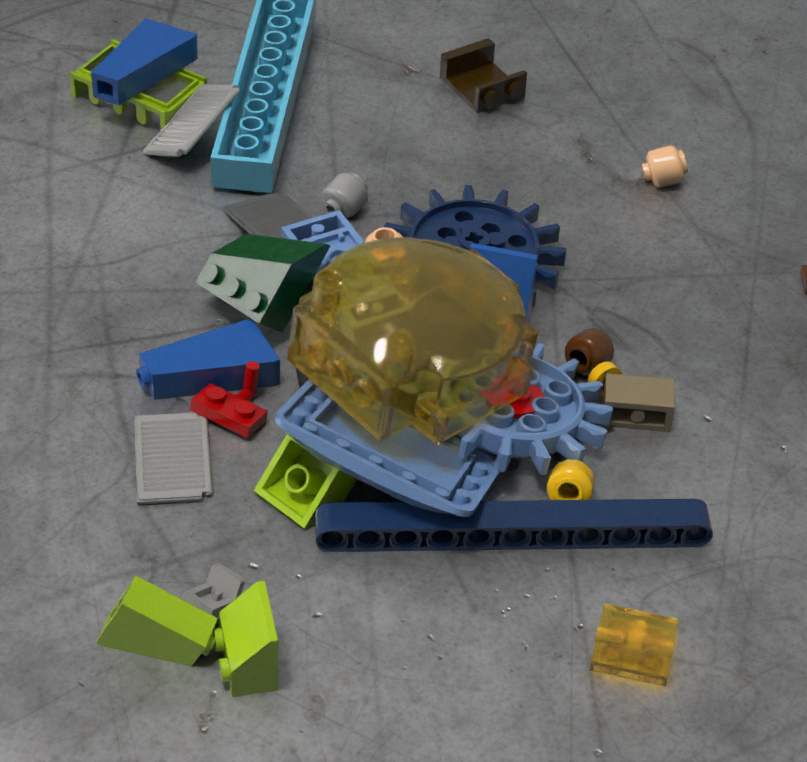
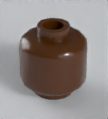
M596 328L585 329L567 342L564 355L566 362L572 359L579 361L576 371L578 375L589 376L598 364L612 361L614 346L609 336L602 330Z

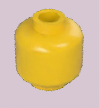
M568 459L559 462L552 469L547 482V494L550 500H590L595 487V477L592 470L579 460Z

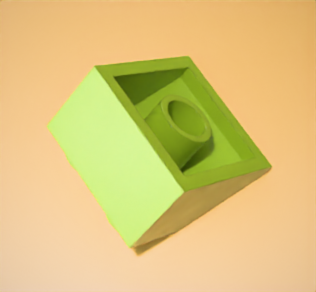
M287 434L253 491L304 529H309L315 524L316 509L326 503H343L357 479L323 462Z
M265 580L257 581L219 612L220 628L213 629L216 652L223 651L224 658L219 659L221 681H229L232 697L278 690V637Z

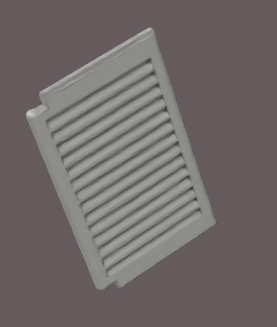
M201 84L142 153L144 155L176 157L187 154L240 93V89L237 85Z
M195 412L134 416L137 505L203 501L202 497L212 496L208 419L203 416H197Z

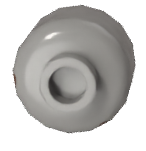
M355 173L338 174L323 190L322 198L325 203V210L328 213L340 210L346 218L353 217L368 201L366 182Z

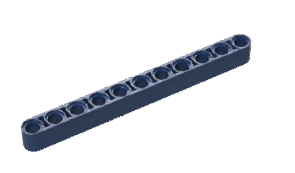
M700 499L481 501L470 517L436 513L405 502L326 503L319 506L315 512L316 544L321 550L326 552L701 547L710 542L713 537L707 505Z

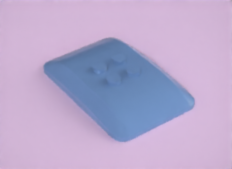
M327 373L313 374L278 410L274 419L282 430L323 462L405 503L436 513L470 517L500 473L497 470V457L476 447L472 453L462 459L458 457L460 438L449 432L430 437L427 434L428 422Z

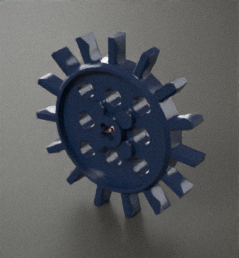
M465 185L462 199L448 202L444 201L436 189L430 190V209L425 212L404 202L401 204L400 219L410 224L411 227L388 222L384 226V228H392L401 234L406 241V264L408 266H405L402 271L394 275L393 279L401 288L419 281L424 285L420 291L421 300L433 301L440 294L455 299L454 306L461 307L471 243L538 255L535 283L553 290L558 286L559 272L542 265L565 266L566 248L541 246L558 242L560 226L557 223L534 228L531 224L538 221L539 205L534 203L518 213L507 207L508 191L502 189L494 202L475 199L472 185ZM535 290L533 292L532 307L535 306L537 291Z

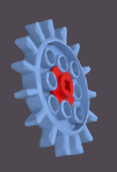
M498 335L494 350L479 351L476 349L472 360L465 358L457 360L450 355L431 352L428 366L436 371L417 366L412 386L427 390L415 391L412 404L413 412H441V414L430 417L427 431L430 437L453 431L462 438L458 457L466 458L477 447L497 455V470L501 472L506 471L511 458H531L539 474L545 475L548 472L551 460L550 455L557 452L567 460L583 462L586 448L577 441L601 450L608 430L596 425L609 426L613 407L588 403L599 401L603 384L601 381L576 384L572 380L575 378L579 361L576 359L556 367L543 360L544 344L537 343L531 350L530 355L509 351L504 335Z

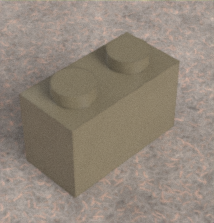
M606 373L602 405L613 407L609 426L607 427L670 432L675 409L674 379Z

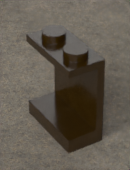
M490 38L441 54L440 78L476 113L523 98L526 92L527 72L523 70L506 75L494 63L495 43Z

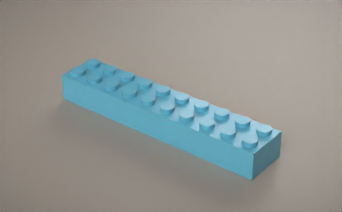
M256 0L232 85H237L240 89V93L224 110L210 157L211 187L248 190L258 193L273 192L316 21V0Z

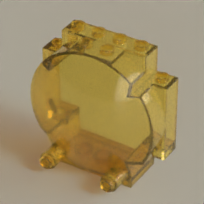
M412 237L384 238L350 248L337 256L326 268L321 269L314 276L312 292L300 297L299 305L293 308L287 360L380 442L413 424L433 443L438 445L528 393L534 367L526 360L533 357L539 331L525 321V308L519 295L520 286L473 248L466 250L449 243L431 239H416Z

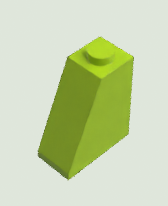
M135 575L109 613L96 643L104 647L192 666L200 654L207 656L215 643V636L212 631L218 618Z

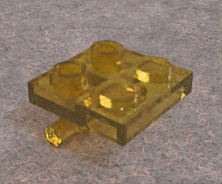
M604 603L600 624L596 632L590 671L666 687L679 619Z

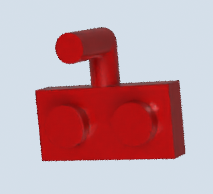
M255 361L247 362L243 389L238 394L234 395L221 387L209 383L191 399L190 410L249 438L266 422L268 413L267 410L250 402L256 395L260 369L259 363Z

